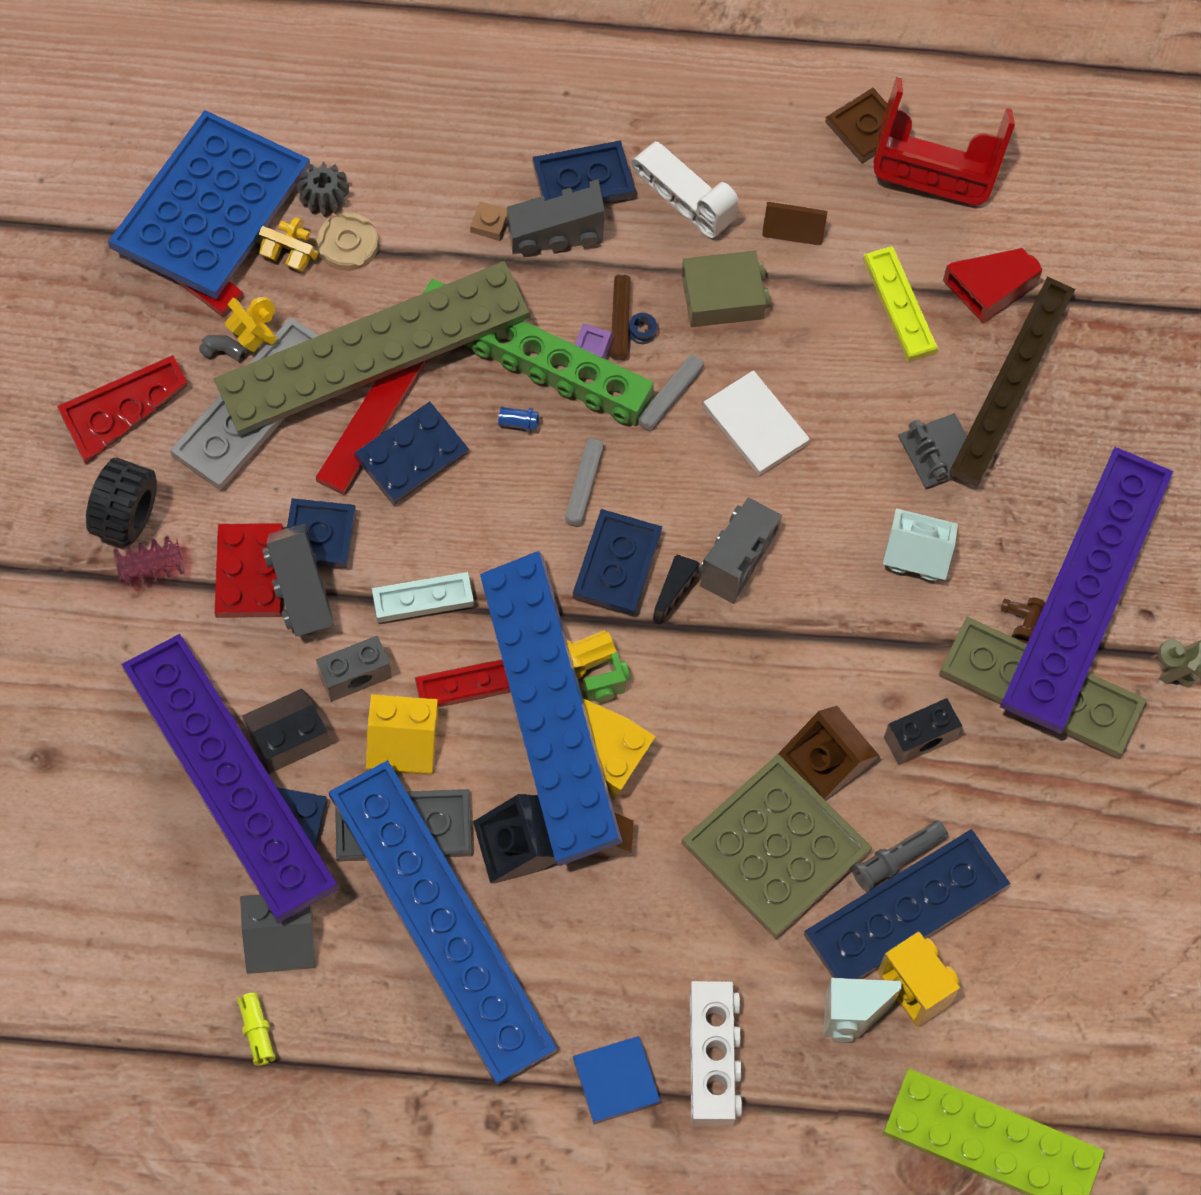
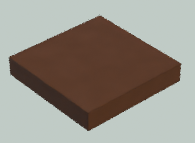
M871 88L826 116L825 123L862 164L875 155L887 102L874 88Z

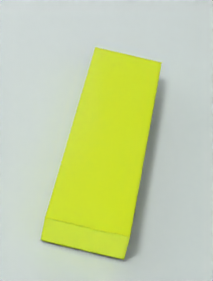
M893 246L864 254L863 261L907 362L936 354L938 347Z

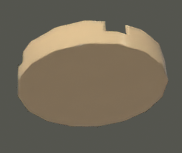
M345 212L338 214V217L326 220L318 230L317 247L320 256L328 265L338 270L351 271L360 269L372 261L378 250L379 240L377 231L368 218L357 213Z

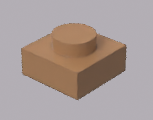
M479 202L470 226V232L500 241L507 222V209Z

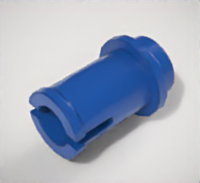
M501 406L498 419L499 427L526 429L527 433H530L531 430L537 431L539 412L534 411L533 408L521 410Z

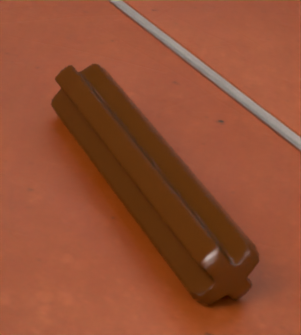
M620 274L614 277L612 334L614 337L611 343L610 355L614 360H625L628 352L631 278L628 275Z

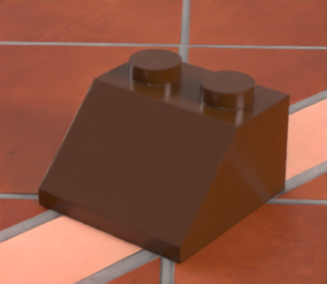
M838 706L818 711L778 753L825 801L856 779L879 756Z

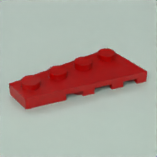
M174 355L58 405L57 408L84 464H87L187 387V381Z

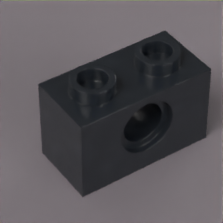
M945 698L889 723L884 739L898 765H902L957 740L962 724L949 700Z

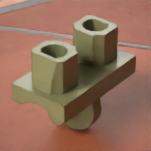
M1169 639L1159 646L1158 658L1164 666L1169 668L1160 675L1159 679L1168 684L1177 680L1184 686L1189 687L1198 678L1201 679V640L1184 647L1181 642Z

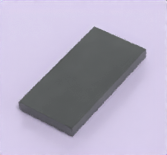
M469 789L407 791L444 857H470ZM335 807L336 861H366Z

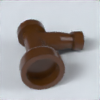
M1032 597L1029 598L1026 605L1011 602V600L1004 598L1001 611H1009L1025 618L1023 625L1017 626L1011 637L1028 644L1046 603L1045 601Z

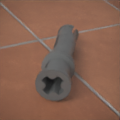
M935 820L888 850L879 849L871 859L862 864H854L852 866V873L859 886L866 892H869L874 888L875 883L887 876L890 878L895 876L899 871L898 868L946 840L948 832L945 826L939 820Z

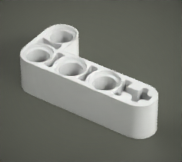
M653 142L632 159L631 165L636 174L707 237L715 238L736 220L739 201L735 191L724 182H720L712 189L659 142Z

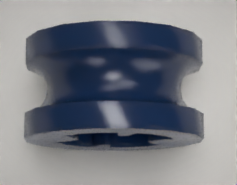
M637 313L630 319L628 332L632 341L637 344H648L656 337L657 328L655 318L648 313ZM641 324L648 326L647 330L645 329V333L638 332V327L640 328Z

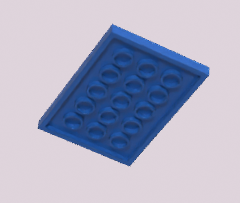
M204 110L109 239V248L217 299L261 237L259 232L262 226L268 227L300 181L301 172H306L310 167V159Z

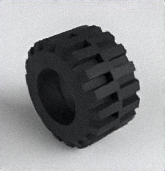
M117 457L112 458L99 473L89 496L86 509V529L89 534L126 547L133 544L144 530L153 509L157 490L155 471Z

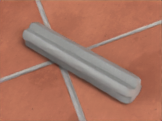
M691 355L686 359L639 416L638 423L641 427L648 431L655 427L703 369V361L695 355Z
M589 438L586 441L565 514V522L569 525L580 526L603 450V442L601 440Z

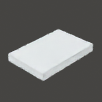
M754 370L703 402L705 411L758 476L798 452L810 442V438Z

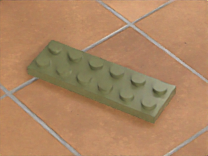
M967 616L939 675L998 703H1002L1027 644ZM1088 672L1062 732L1119 759L1147 699Z

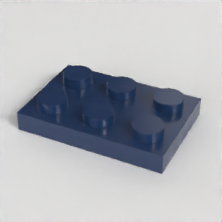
M621 140L532 157L540 194L544 196L545 201L563 196L562 190L572 188L573 192L589 188V182L599 179L603 203L635 197V189Z
M429 401L357 450L354 458L392 505H394L468 454L469 448Z
M601 509L573 590L572 598L635 616L662 533V526Z

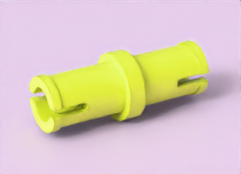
M258 993L244 994L243 998H237V1004L239 1005L244 1023L242 1028L243 1036L248 1038L254 1065L269 1064V1060L273 1062L276 1059L268 1035L270 1025L267 1020H264Z

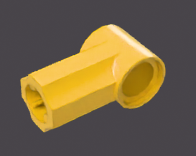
M605 630L574 643L567 640L577 679H580L587 669L609 661L610 654L617 652L613 639L609 632L607 633Z

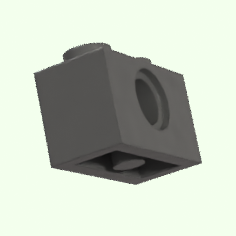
M378 635L316 659L318 674L330 702L392 678L390 662Z

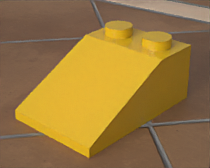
M583 699L609 795L614 800L656 736L630 719Z

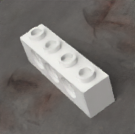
M691 981L689 991L691 1127H733L735 1116H741L742 1111L741 1095H735V1082L741 1081V1062L734 1061V1048H740V1027L734 1026L733 1014H739V993H733V982ZM716 1013L724 1019V1023L721 1026L715 1027L707 1022L706 1017L709 1014ZM717 1047L724 1052L725 1057L722 1060L714 1061L707 1056L706 1051L709 1048ZM712 1081L720 1082L725 1087V1092L721 1095H713L708 1091L707 1084Z

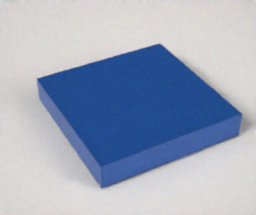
M639 1036L573 1056L574 1065L593 1125L660 1104V1098Z

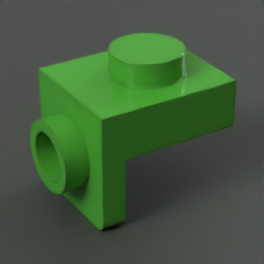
M617 652L610 654V668L612 672L584 678L586 700L602 703L613 699L615 695L625 693L626 681L630 680V675L626 662H620Z

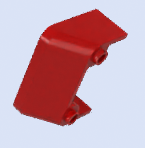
M896 77L880 127L873 160L875 174L885 181L967 204L980 205L986 202L991 195L1015 126L1012 109L1006 108L997 136L987 133L977 134L970 140L967 150L964 152L909 136L912 129V120L906 111L898 109L903 95L902 78Z

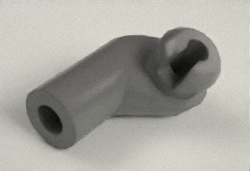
M207 335L201 340L203 343L199 346L200 353L206 357H213L216 350L224 351L238 362H241L248 353V349L227 335Z

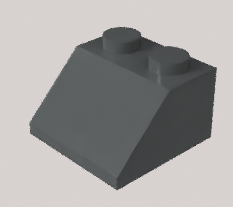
M260 895L240 896L241 926L247 974L316 968L312 905L277 924Z

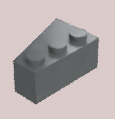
M599 179L590 181L589 188L573 192L572 188L562 190L563 196L545 201L544 196L508 206L507 226L512 254L521 253L528 255L542 250L551 249L559 251L566 247H590L597 243H603L605 210Z
M749 497L742 507L737 505L730 517V524L725 531L722 530L714 546L704 558L698 570V573L702 574L700 587L734 604L778 532L782 514Z
M306 523L270 533L266 543L267 548L263 549L268 568L274 566L277 579L272 580L278 599L284 598L287 610L282 611L286 628L287 630L293 628L295 637L334 626V618L324 583L321 580L316 564V555L312 551L307 533L309 531Z

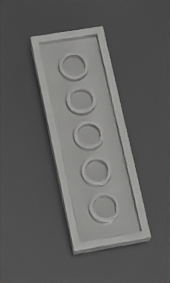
M290 317L275 334L278 338L273 345L267 343L250 363L319 335ZM220 395L173 446L170 453L176 460L221 491L285 418L238 436Z

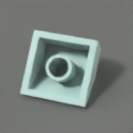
M896 508L883 565H887L891 570L900 573L907 571L919 573L921 577L927 580H946L955 547L958 524Z
M831 978L824 996V1037H833V1041L843 1043L852 1042L853 1038H859L894 1005L901 990V981Z

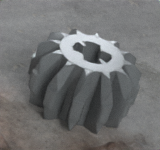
M323 161L319 168L311 164L309 172H301V181L297 184V191L300 194V202L302 205H308L311 213L320 209V213L324 216L326 209H331L336 213L337 205H345L346 196L350 191L349 184H347L346 174L339 172L336 164L327 168Z

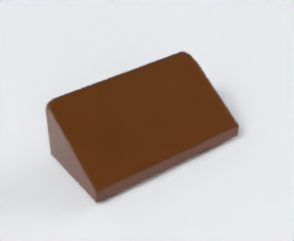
M767 202L762 236L818 246L822 245L828 211Z

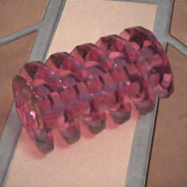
M165 536L162 547L156 539L151 540L150 550L141 542L138 545V553H135L131 546L128 545L126 546L125 556H122L117 548L113 549L120 582L122 583L124 579L129 587L134 586L135 576L138 577L142 584H145L147 582V573H150L155 581L159 580L160 570H163L168 578L172 577L173 567H176L180 574L185 573V566L177 538L176 543L173 544L169 536Z

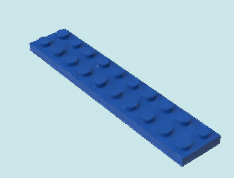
M540 551L481 573L482 585L556 863L562 866L623 843L543 555Z
M387 760L330 790L329 797L496 1086L557 1052V1047L389 761Z

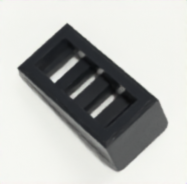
M678 554L674 556L654 609V623L660 625L697 578L700 566L698 561Z

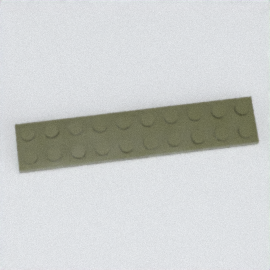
M505 261L215 377L214 381L238 436H241L530 318V312Z

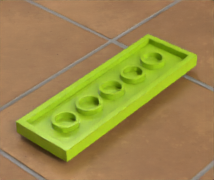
M910 1068L906 1072L883 1131V1135L1024 1195H1089L1105 1152L1101 1148Z

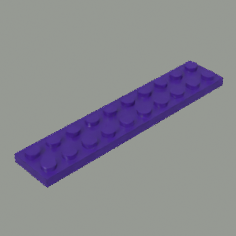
M1114 447L1000 708L1057 733H1062L1174 471Z
M181 634L122 663L125 674L277 924L338 891L334 878Z

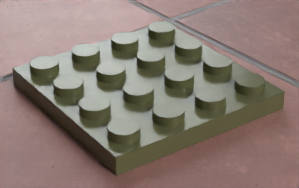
M779 754L686 835L681 843L775 939L845 876L854 864L859 863L872 850V846Z

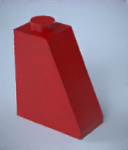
M1023 248L951 262L946 266L943 282L982 323H985L1038 285L1043 269L1034 256L1029 255Z

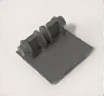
M955 413L927 424L921 423L920 420H915L908 425L910 430L898 434L925 488L954 477L949 472L967 437Z

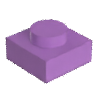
M583 323L575 345L606 359L614 335L609 331Z

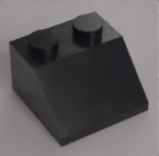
M299 689L242 715L243 721L269 774L330 746L328 732L314 704L303 689Z
M517 794L473 821L490 883L495 884L540 872L556 863L538 795Z

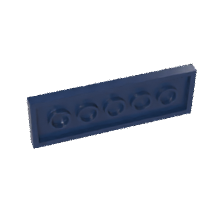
M970 829L806 929L803 935L832 978L861 979L880 967L885 953L918 931L924 939L928 938L1004 891L1011 883L975 832Z

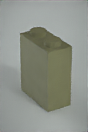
M756 250L683 258L681 276L690 327L764 319L765 308L770 307V295L768 288L763 289L762 280H765V268L763 262H758Z

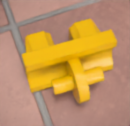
M298 217L293 218L290 224L284 221L280 222L279 230L287 232L286 235L262 226L259 235L263 238L259 251L262 257L276 262L282 247L288 249L290 253L285 265L301 273L310 259L316 261L319 252L314 250L312 245L298 240V238L308 240L310 236L309 231L302 229L303 219Z
M234 297L227 304L233 310V313L224 324L232 333L239 336L237 340L242 346L255 352L263 341L273 345L278 339L265 324L272 320L275 313V306L269 298L259 297L253 299L250 306L246 309Z

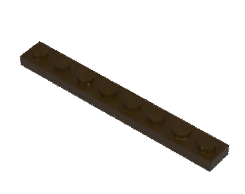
M1047 276L950 469V475L978 487L1075 292L1074 288Z

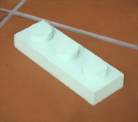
M468 572L372 588L378 623L474 606Z

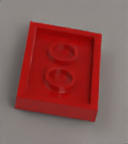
M282 523L218 524L214 610L216 618L281 617V598H277L272 580L277 579L274 566L268 568L263 549L267 548L266 543L270 533L283 530Z

